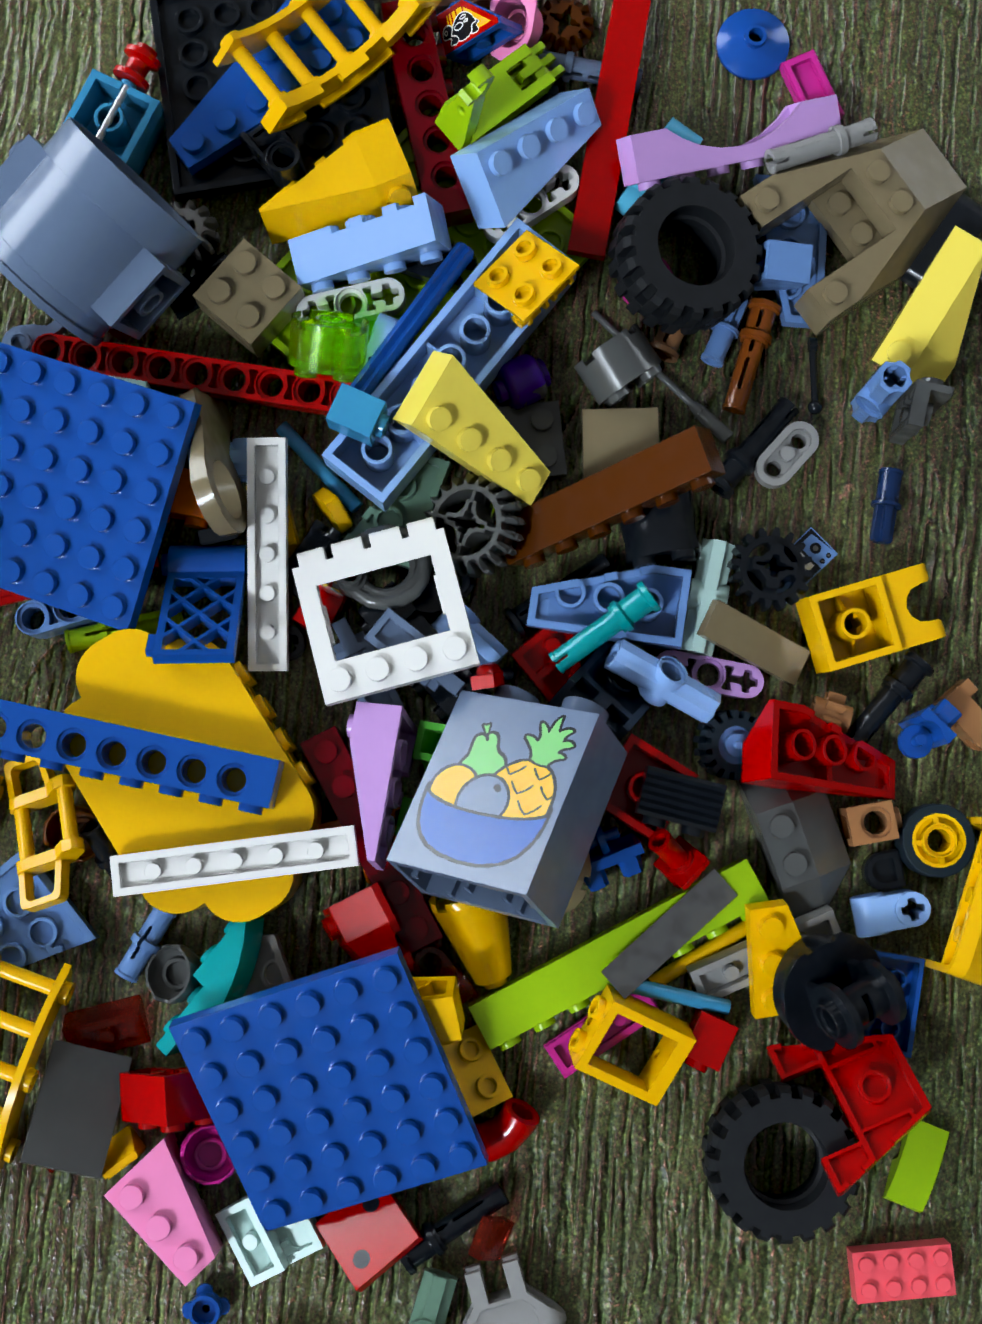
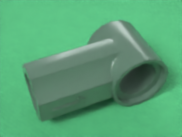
M425 1267L407 1324H445L458 1277L451 1275L447 1271Z

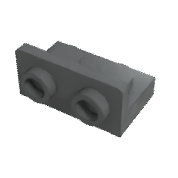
M934 377L917 379L897 400L888 442L904 445L911 437L916 436L923 426H928L932 414L953 396L955 388L944 385L943 380Z

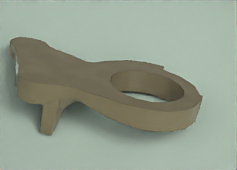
M195 387L179 395V398L202 405L191 440L189 459L191 487L202 515L213 532L222 537H229L244 532L247 527V498L229 454L230 431L233 429L232 418L222 399H214Z

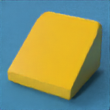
M126 1126L111 1138L102 1172L105 1180L112 1178L145 1151V1144L132 1126Z

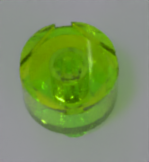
M311 310L310 317L301 318V311L293 312L291 314L288 363L294 367V375L302 378H316L317 374L333 375L335 381L353 382L357 374L365 366L370 322L363 318L362 324L354 322V314L333 310Z

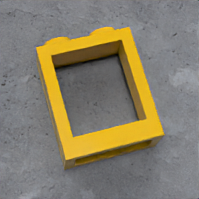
M607 984L602 994L596 995L591 1001L588 1017L581 1029L577 1028L572 1033L568 1043V1050L575 1069L657 1106L697 1040L688 1022L631 995L624 999L615 990V987ZM617 1014L663 1035L639 1076L593 1055Z

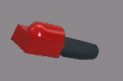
M494 662L482 664L477 668L476 675L470 677L472 690L494 688L505 684V681L512 680L515 674L510 667L500 669L498 664Z

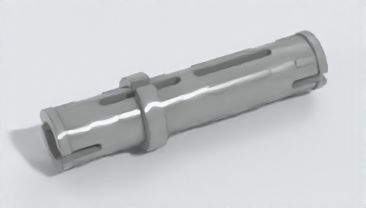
M869 117L846 126L837 124L829 127L828 132L774 149H768L765 151L764 159L772 158L773 161L765 163L769 173L775 174L828 155L841 156L847 154L850 148L875 142L878 138V132L869 134L868 131L878 129L876 122L873 118Z

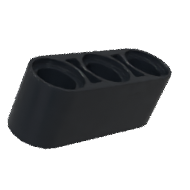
M962 193L900 281L913 290L915 289L955 225L977 238L982 232V206Z

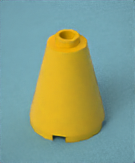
M431 896L428 901L431 911L474 983L484 986L488 990L506 984V978L512 974L508 915L443 898L438 900L437 897Z

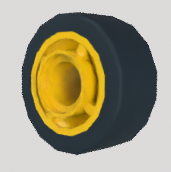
M923 804L912 808L902 817V828L898 830L900 838L895 839V847L898 848L901 861L908 869L928 877L945 878L959 873L969 864L975 851V834L971 822L961 811L947 804ZM933 830L938 831L942 838V844L936 851H933L928 845V836Z

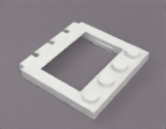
M433 517L407 523L406 526L409 534L407 538H402L399 526L370 533L368 535L371 547L367 549L364 547L361 536L331 544L333 558L327 559L324 547L297 553L299 567L293 568L292 572L326 706L329 707L480 666L444 528L436 529ZM431 555V561L436 574L433 576L441 608L443 614L447 616L450 630L337 661L333 647L336 643L327 607L323 606L318 585Z

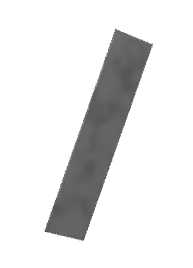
M713 869L601 972L622 997L626 999L738 895L721 875Z

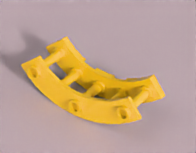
M291 0L287 7L264 21L243 30H233L226 34L221 40V48L212 62L217 68L234 62L240 64L269 101V109L260 123L269 134H272L306 120L307 115L304 112L320 103L323 109H325L360 85L395 54L391 47L405 32L412 37L442 0H399L397 10L383 23L364 0H344L370 32L369 39L354 52L347 51L317 13L331 0ZM305 22L337 62L335 67L321 76H313L283 38ZM271 46L300 83L301 87L289 92L280 91L252 55Z
M0 955L1 978L48 995L36 1022L0 1010V1028L28 1038L18 1066L0 1060V1079L11 1082L4 1107L0 1106V1172L5 1162L11 1164L17 1155L21 1140L17 1139L18 1127L26 1093L29 1094L32 1091L39 1075V1070L35 1069L36 1063L61 1005L67 1006L75 991L76 983L72 982V965L64 963L56 980L5 962L1 960L2 956Z

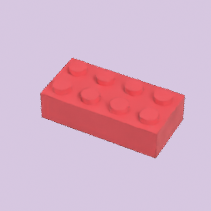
M944 1237L846 1246L851 1297L857 1304L957 1295L951 1244Z

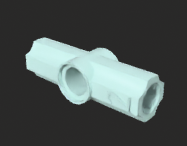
M703 538L701 541L702 550L697 556L694 578H691L683 641L679 651L712 657L715 644L697 635V632L712 600H720L725 604L728 602L730 586L727 585L730 568L727 567V563L733 557L731 551L735 545L723 540Z

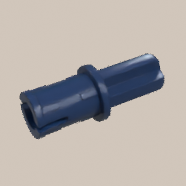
M882 467L878 472L876 498L871 501V507L874 508L869 538L873 543L890 544L893 539L896 513L902 507L898 501L904 471L892 467Z

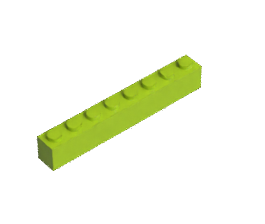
M739 858L716 870L738 896L672 955L673 958L680 957L694 949L695 947L692 942L705 935L710 940L729 930L727 923L740 917L742 921H746L745 904L769 901L747 858ZM703 878L692 883L688 889H681L514 978L503 986L468 1003V1008L489 1049L492 1050L499 1047L501 1051L507 1050L518 1044L522 1040L519 1035L529 1029L534 1028L536 1033L556 1023L554 1016L567 1009L570 1014H573L590 1005L589 997L603 991L607 984L613 986L601 971Z

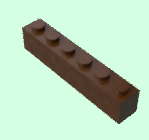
M694 425L532 503L531 506L524 507L516 516L524 519L526 523L516 530V533L521 534L524 540L519 542L514 540L512 547L516 549L517 554L514 556L510 554L505 555L508 565L524 566L526 570L539 567L547 562L545 557L555 552L557 555L569 553L579 548V541L588 537L590 540L602 538L612 532L611 527L620 522L626 525L643 519L646 516L644 512L655 506L658 509L672 506L680 501L679 495L690 490L693 493H697L713 487L716 484L714 479L725 475L726 471L710 429Z

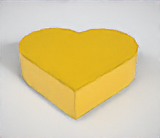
M324 487L312 494L314 502L336 530L343 534L352 527V520L338 496Z

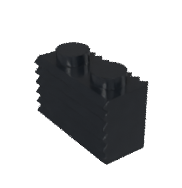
M648 765L644 769L634 813L643 815L641 823L664 829L666 821L682 825L680 833L704 839L705 831L716 833L727 786Z

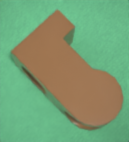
M969 678L958 680L932 704L936 706L940 700L947 699L959 710L962 716L951 729L970 749L982 751V709L971 697L979 689Z

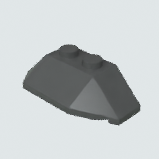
M736 780L777 898L784 899L790 908L793 918H797L826 904L829 905L849 869L851 861L827 795L825 793L769 788L741 783V780Z

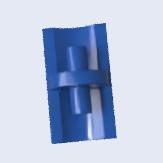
M943 699L936 706L930 704L922 710L905 716L898 723L903 729L898 735L897 743L899 750L908 758L918 759L925 757L933 748L949 744L957 736L951 727L962 716L961 712L947 699Z
M599 825L589 850L591 876H584V882L591 892L600 890L609 884L604 870L618 864L623 877H631L643 871L640 854L645 852L633 830L620 835L616 826L602 831Z

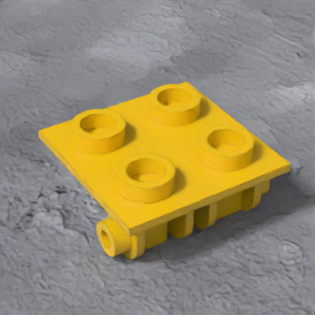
M526 230L473 285L513 314L511 317L513 322L518 327L523 328L525 325L531 326L533 324V320L541 313L540 307L543 309L550 307L548 299L555 301L558 298L557 295L567 285H571L574 282L573 277L577 274L576 271L580 266Z
M477 1025L464 1030L462 1040L442 1046L472 1118L513 1097Z

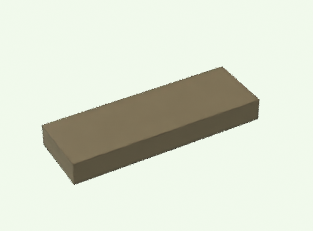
M712 600L697 632V635L792 686H795L811 652L720 600Z

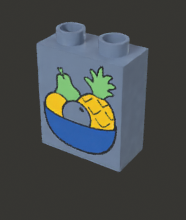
M503 684L497 686L494 695L461 690L386 860L421 893L559 929L627 756L626 750L606 724L609 718L608 712L597 703L578 696L565 697L561 707L540 704L534 695L512 685Z

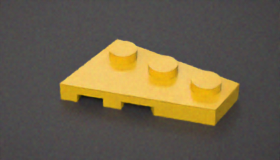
M784 899L745 904L750 1012L755 1019L779 1016L773 1000L775 973L785 953L802 939L790 908Z

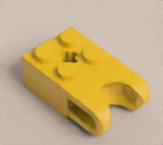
M924 563L805 597L795 603L808 648L811 651L810 654L816 674L839 670L946 636L942 620L919 621L912 617L907 609V596L910 590L921 583L927 582L929 579ZM845 620H850L852 627L846 630L844 622Z

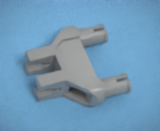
M517 1251L502 1255V1266L508 1288L492 1293L488 1292L480 1262L465 1267L466 1273L464 1276L471 1304L461 1324H566L567 1316L564 1309L550 1297L526 1283Z

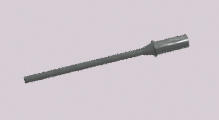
M597 310L592 312L591 316L610 334L615 336L620 333ZM662 371L657 374L656 377L689 407L694 415L693 419H697L705 428L710 429L711 433L722 444H725L734 433L707 409V405L703 406L693 401Z

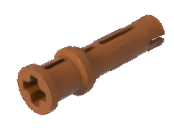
M751 298L749 300L748 307L750 313L745 328H742L739 334V340L742 343L732 373L725 401L722 405V409L729 413L745 415L746 405L756 378L763 350L767 349L772 343L773 338L770 333L775 317L780 315L782 307L771 300L763 298Z

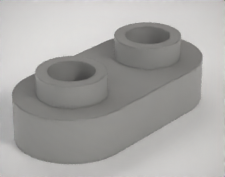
M796 421L789 424L756 460L754 475L758 483L769 489H777L784 486L818 448L819 435L817 430L811 424L804 421ZM791 439H801L803 448L797 449L793 447ZM768 465L776 466L779 471L778 475H769L766 467Z

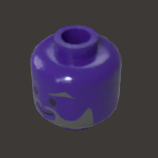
M522 354L509 360L501 367L496 381L492 382V388L500 403L506 402L511 408L520 410L546 397L547 387L551 385V378L546 365L540 358L535 359L529 354Z

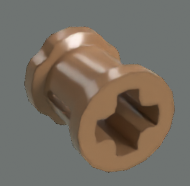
M660 325L654 341L650 342V344L662 361L676 363L679 358L677 351L684 335L680 329L674 334L664 333L661 331L662 326Z

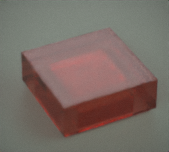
M483 1216L468 1254L479 1261L500 1260L514 1222L504 1216Z

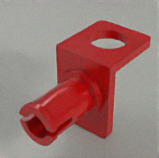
M665 829L656 831L649 839L648 847L659 856L653 865L677 888L688 889L710 864V860L682 837L678 836L674 839L671 833Z

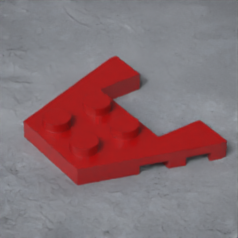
M893 1034L864 1036L863 1043L852 1050L840 1046L837 1042H835L836 1044L833 1049L826 1052L811 1049L802 1043L788 1046L773 1044L766 1047L767 1054L781 1082H788L821 1068L858 1142L821 1158V1164L837 1197L844 1195L931 1112L932 1106Z

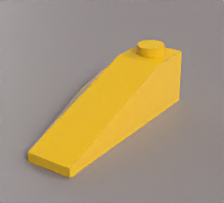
M388 118L349 134L342 140L343 145L327 158L322 156L314 163L315 168L299 181L293 180L258 208L272 245L286 242L292 238L330 225L339 226V230L345 229V222L358 215L380 217L382 216L381 207L393 203L414 205L412 197L418 195L416 185Z

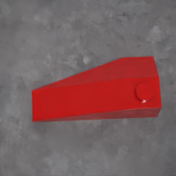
M776 699L768 700L743 743L741 783L776 789L884 800L895 799L896 761L864 741H856L841 732L842 728L835 723H826L815 716V711L806 705Z

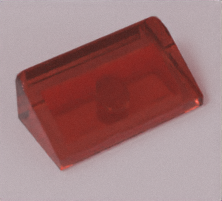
M140 995L71 1011L64 1016L62 1032L68 1043L112 1052L151 1042L144 1004Z

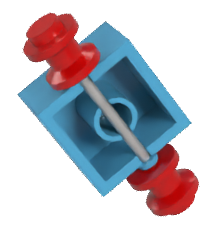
M137 42L136 45L129 43L125 47L124 52L129 58L125 66L116 65L114 67L113 74L118 80L92 69L64 122L69 117L78 121L140 175L165 129V121L161 102L145 94L150 87L145 79L149 71L158 72L161 67V63L157 59L158 54L147 44Z

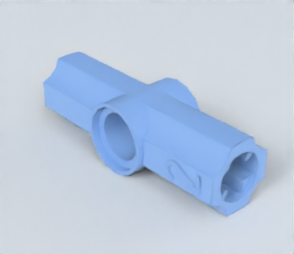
M619 639L613 645L605 660L604 668L636 685L640 695L651 705L662 707L668 703L701 723L707 724L713 718L721 703V694L688 676L685 666L674 657L663 656L658 659L632 643Z

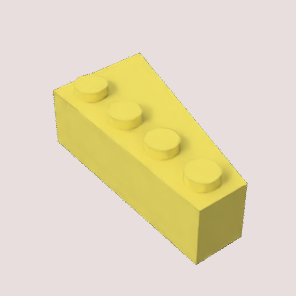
M433 351L393 417V420L478 477L482 475L490 483L493 481L503 490L506 489L516 497L515 500L531 506L551 472L455 356Z

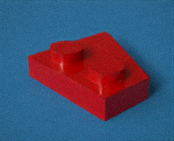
M540 629L509 655L549 702L567 680L581 667L582 659L562 674L555 665L565 659L568 654L559 661L552 662L548 653L553 652L575 635Z

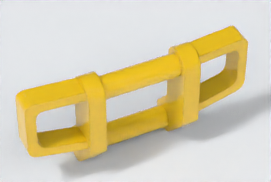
M26 756L24 763L16 761L7 762L4 765V775L9 797L10 814L14 815L20 858V861L16 863L19 878L20 906L24 910L36 912L63 903L68 899L70 864L74 863L85 852L84 839L79 837L73 798L76 783L70 774L56 776L54 770L39 767L45 786L22 794L19 778L21 771L39 765L41 760L40 758ZM58 803L63 840H60L54 849L35 855L30 813ZM55 869L53 892L47 896L35 899L33 876Z

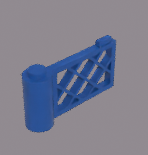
M247 545L169 546L168 553H162L161 556L162 575L167 576L156 634H148L145 649L146 657H152L154 664L235 663L245 586L247 583ZM221 586H235L234 590L222 597L215 592ZM176 587L195 588L194 591L184 597L175 592ZM203 597H207L213 602L202 610H198L192 605ZM183 610L191 615V617L179 624L170 619ZM221 610L231 615L219 624L210 619V617ZM199 624L209 629L197 638L188 633V631ZM218 637L227 643L226 649H208L205 646ZM177 638L186 643L180 649H165L167 644Z

